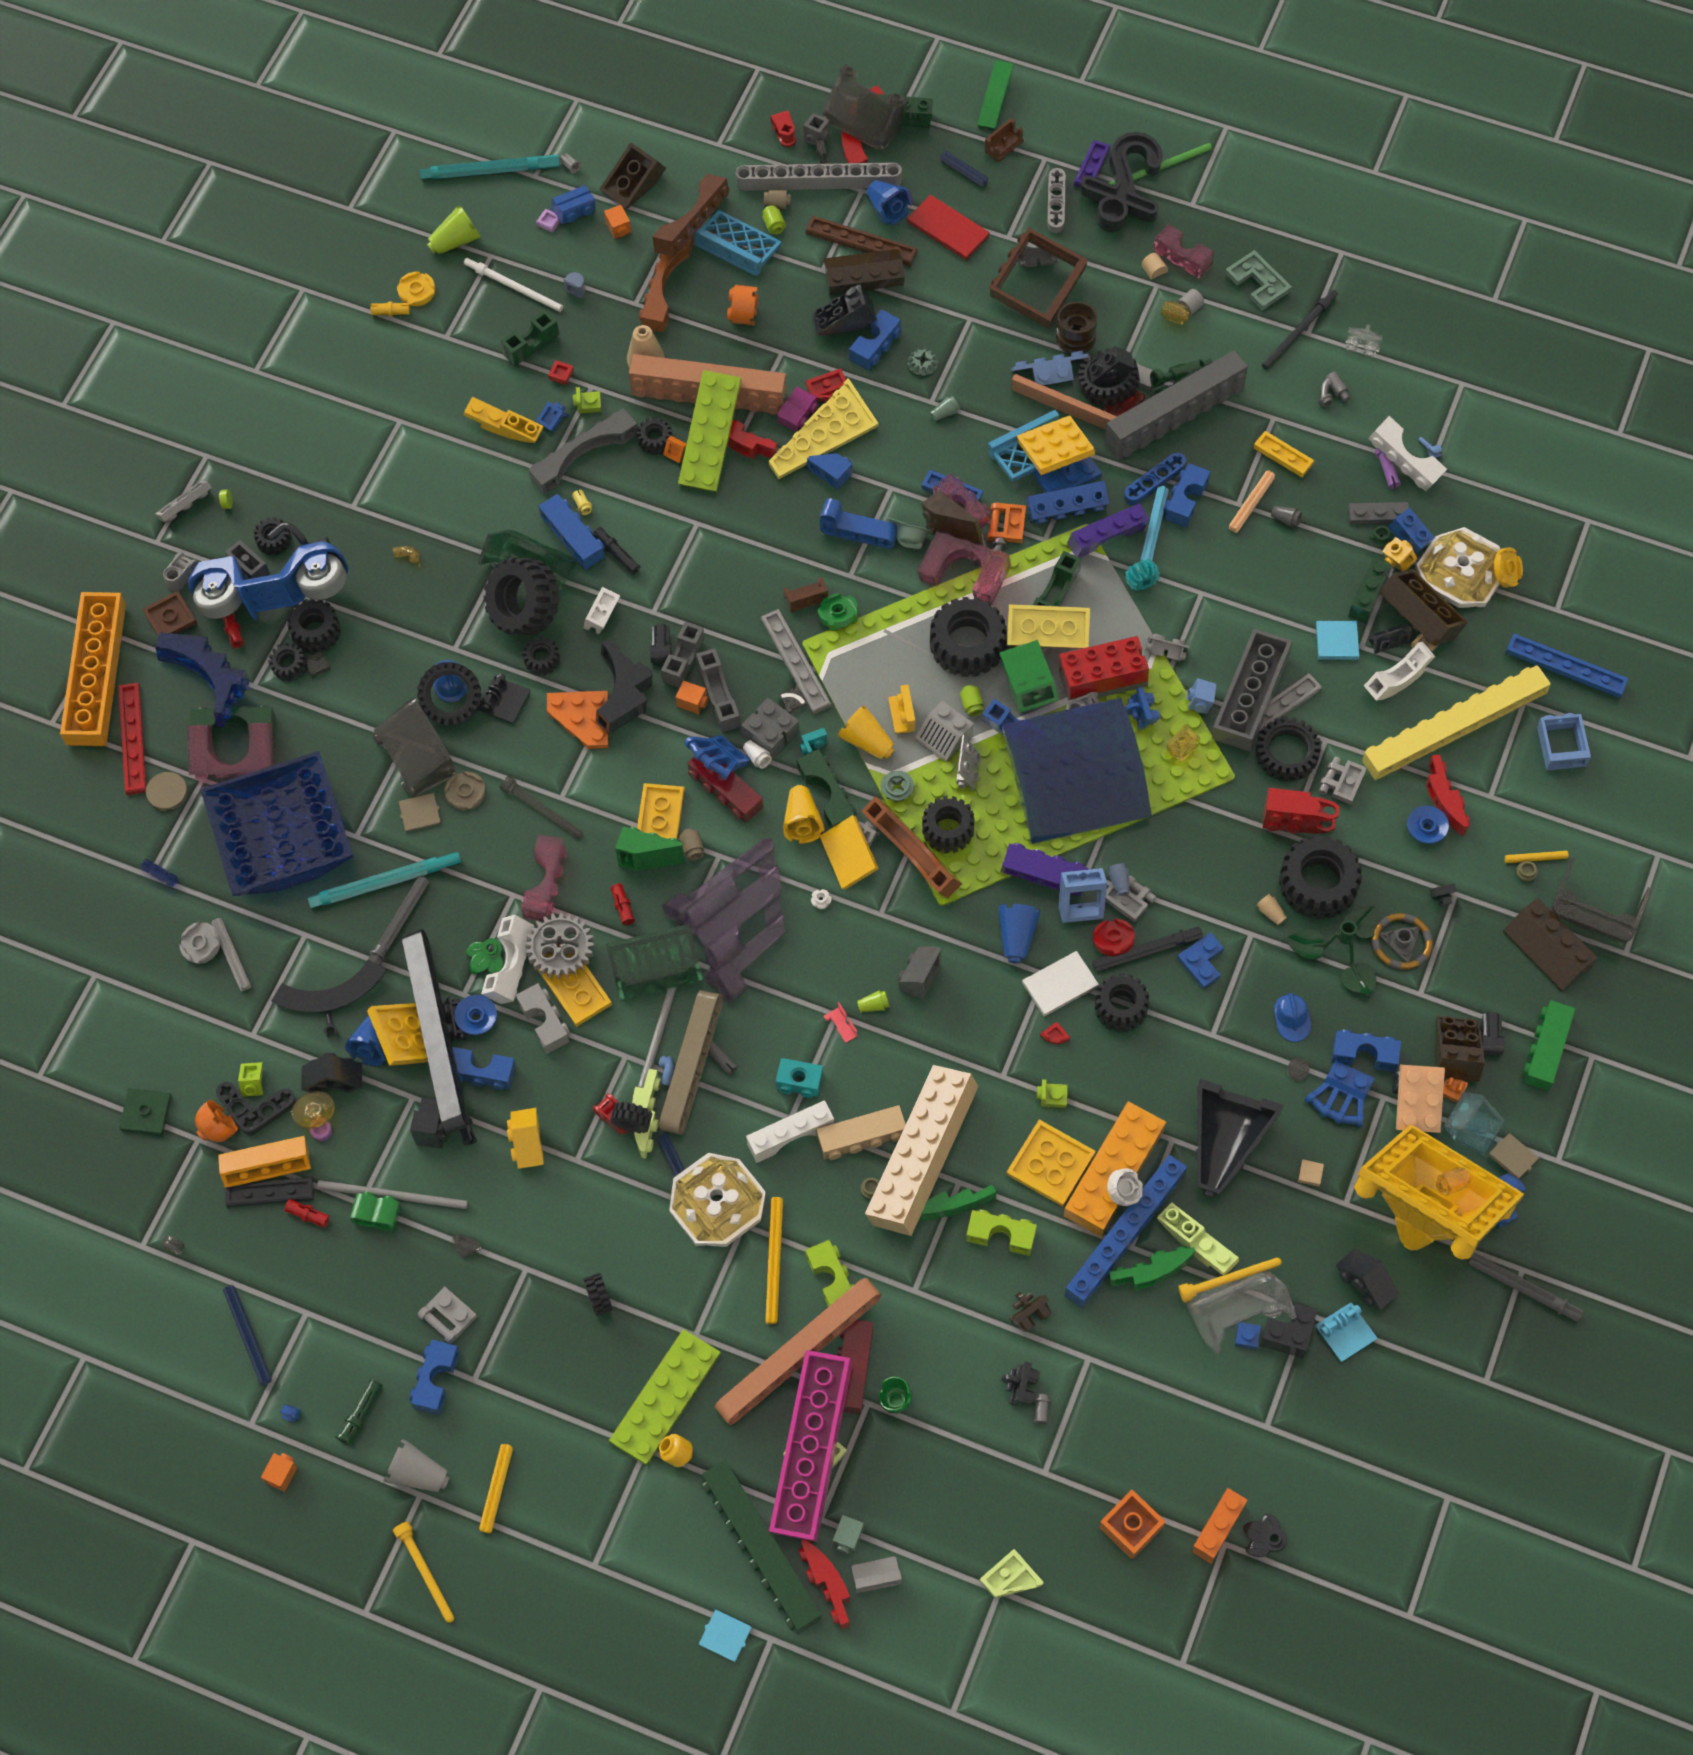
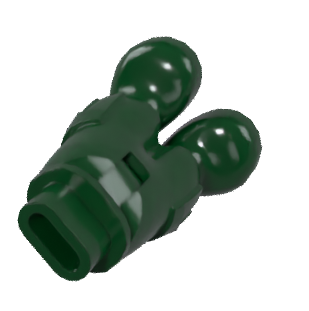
M1210 358L1207 360L1200 359L1186 364H1178L1170 367L1168 373L1165 374L1159 369H1154L1150 373L1151 385L1153 388H1157L1171 380L1176 384L1211 364L1212 360ZM1170 386L1157 389L1155 391V395L1169 388Z

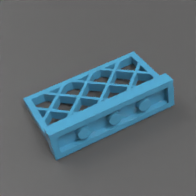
M720 210L694 234L695 246L756 277L761 273L762 266L782 245V241ZM721 218L727 223L717 224L716 221ZM739 227L742 231L733 232L732 228ZM728 228L729 232L720 233L719 229ZM708 230H716L717 234H712ZM755 235L758 239L749 240L748 236ZM744 236L745 238L742 241H735V237ZM723 238H731L732 242H727ZM764 243H771L774 246L764 248ZM760 244L761 246L759 249H751L750 245ZM738 246H747L748 250H743ZM754 254H763L764 257L761 259Z
M1053 410L988 443L989 456L992 460L995 459L1012 482L1037 470L1034 464L1027 463L1029 458L1024 451L1017 450L1020 447L1017 442V435L1059 420V414L1056 410ZM1011 454L1010 460L1002 459L1000 456ZM1015 455L1025 457L1024 462L1013 461ZM1011 466L1022 468L1021 471L1015 474L1010 470Z

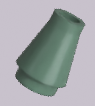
M953 396L946 397L935 409L930 411V414L936 422L957 414L960 407Z

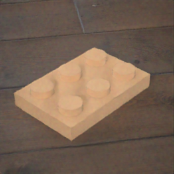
M1400 1064L1396 1130H1404L1412 1124L1423 1132H1441L1445 1068Z

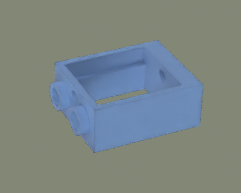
M1567 713L1563 716L1546 715L1540 718L1537 731L1546 771L1587 767L1591 755L1582 715ZM1573 728L1578 751L1552 754L1547 731Z
M1103 868L1061 873L1058 909L1062 923L1104 919L1107 881ZM1097 890L1096 902L1069 905L1070 893Z

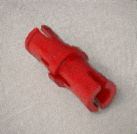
M233 612L223 617L225 623L224 630L229 636L231 646L239 648L244 644V641L240 634L241 627L236 622Z
M618 883L611 886L610 890L615 900L614 907L619 912L622 925L628 926L633 924L635 919L630 908L631 902L626 896L623 884Z
M292 1199L287 1201L284 1208L285 1212L301 1218V1221H308L322 1228L327 1226L330 1215L313 1209V1206H306Z

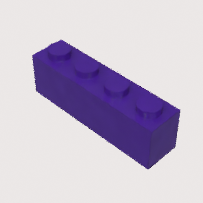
M1009 843L1000 872L1060 891L1062 872L1089 870V868L1080 862L1071 863L1065 861L1060 856H1048L1041 850H1029L1022 844ZM1074 892L1070 894L1080 897L1082 892Z

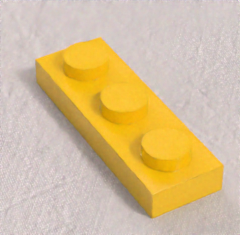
M1264 431L1253 447L1302 478L1314 463L1313 459L1267 431Z

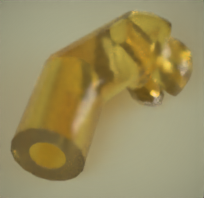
M411 546L393 547L394 557L409 556L411 563L420 561V552Z

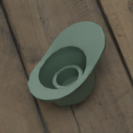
M888 518V521L897 525V539L904 547L921 549L927 534L933 533L929 529L908 525Z

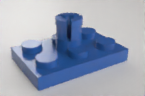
M1091 457L1043 475L1038 470L1031 473L1044 493L1089 484L1102 477V472Z

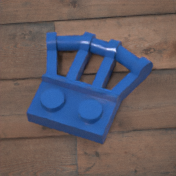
M722 735L712 738L691 736L684 742L685 746L694 753L695 759L701 760L708 770L712 769L722 775L721 778L724 780L727 779L731 771L734 772L738 768L746 767L750 762L746 755ZM720 764H725L727 768H724Z
M1335 1060L1324 1083L1305 1098V1101L1308 1104L1311 1103L1321 1113L1322 1117H1329L1335 1120L1334 1123L1339 1125L1340 1123L1353 1124L1356 1127H1362L1363 1102L1375 1078ZM1327 1089H1330L1332 1093L1326 1105H1324L1317 1097ZM1339 1093L1345 1096L1346 1099L1341 1110L1336 1112L1330 1108ZM1351 1100L1357 1102L1356 1116L1345 1115Z

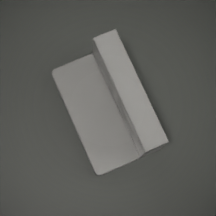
M896 1557L852 1565L851 1567L857 1593L902 1584Z

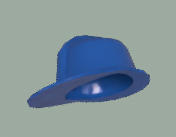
M443 660V661H440V662L436 663L435 665H437V664H439V663H442V662H454V663H456V662H455V661H451V660ZM444 675L433 684L438 697L447 702L460 700L467 690L464 681L455 675Z
M1293 993L1281 996L1274 1005L1279 1034L1290 1042L1302 1041L1309 1035L1311 1030L1308 1006L1301 997L1293 995Z

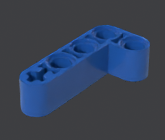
M835 499L825 500L820 515V530L824 534L888 549L894 547L897 539L896 524L842 512V504Z

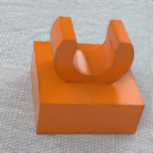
M670 436L667 438L663 455L681 463L687 443Z
M1452 1077L1446 1078L1443 1097L1459 1104L1468 1083Z

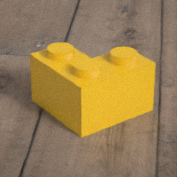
M537 1109L512 1111L511 1120H507L508 1140L513 1142L514 1148L511 1149L512 1161H517L518 1169L544 1165Z

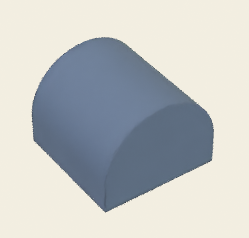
M576 272L568 274L564 279L565 291L578 298H583L585 295L583 276Z

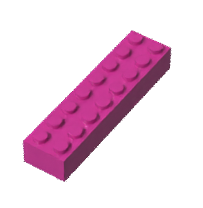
M810 1350L805 1352L769 1532L773 1534L818 1542L853 1361L850 1358Z

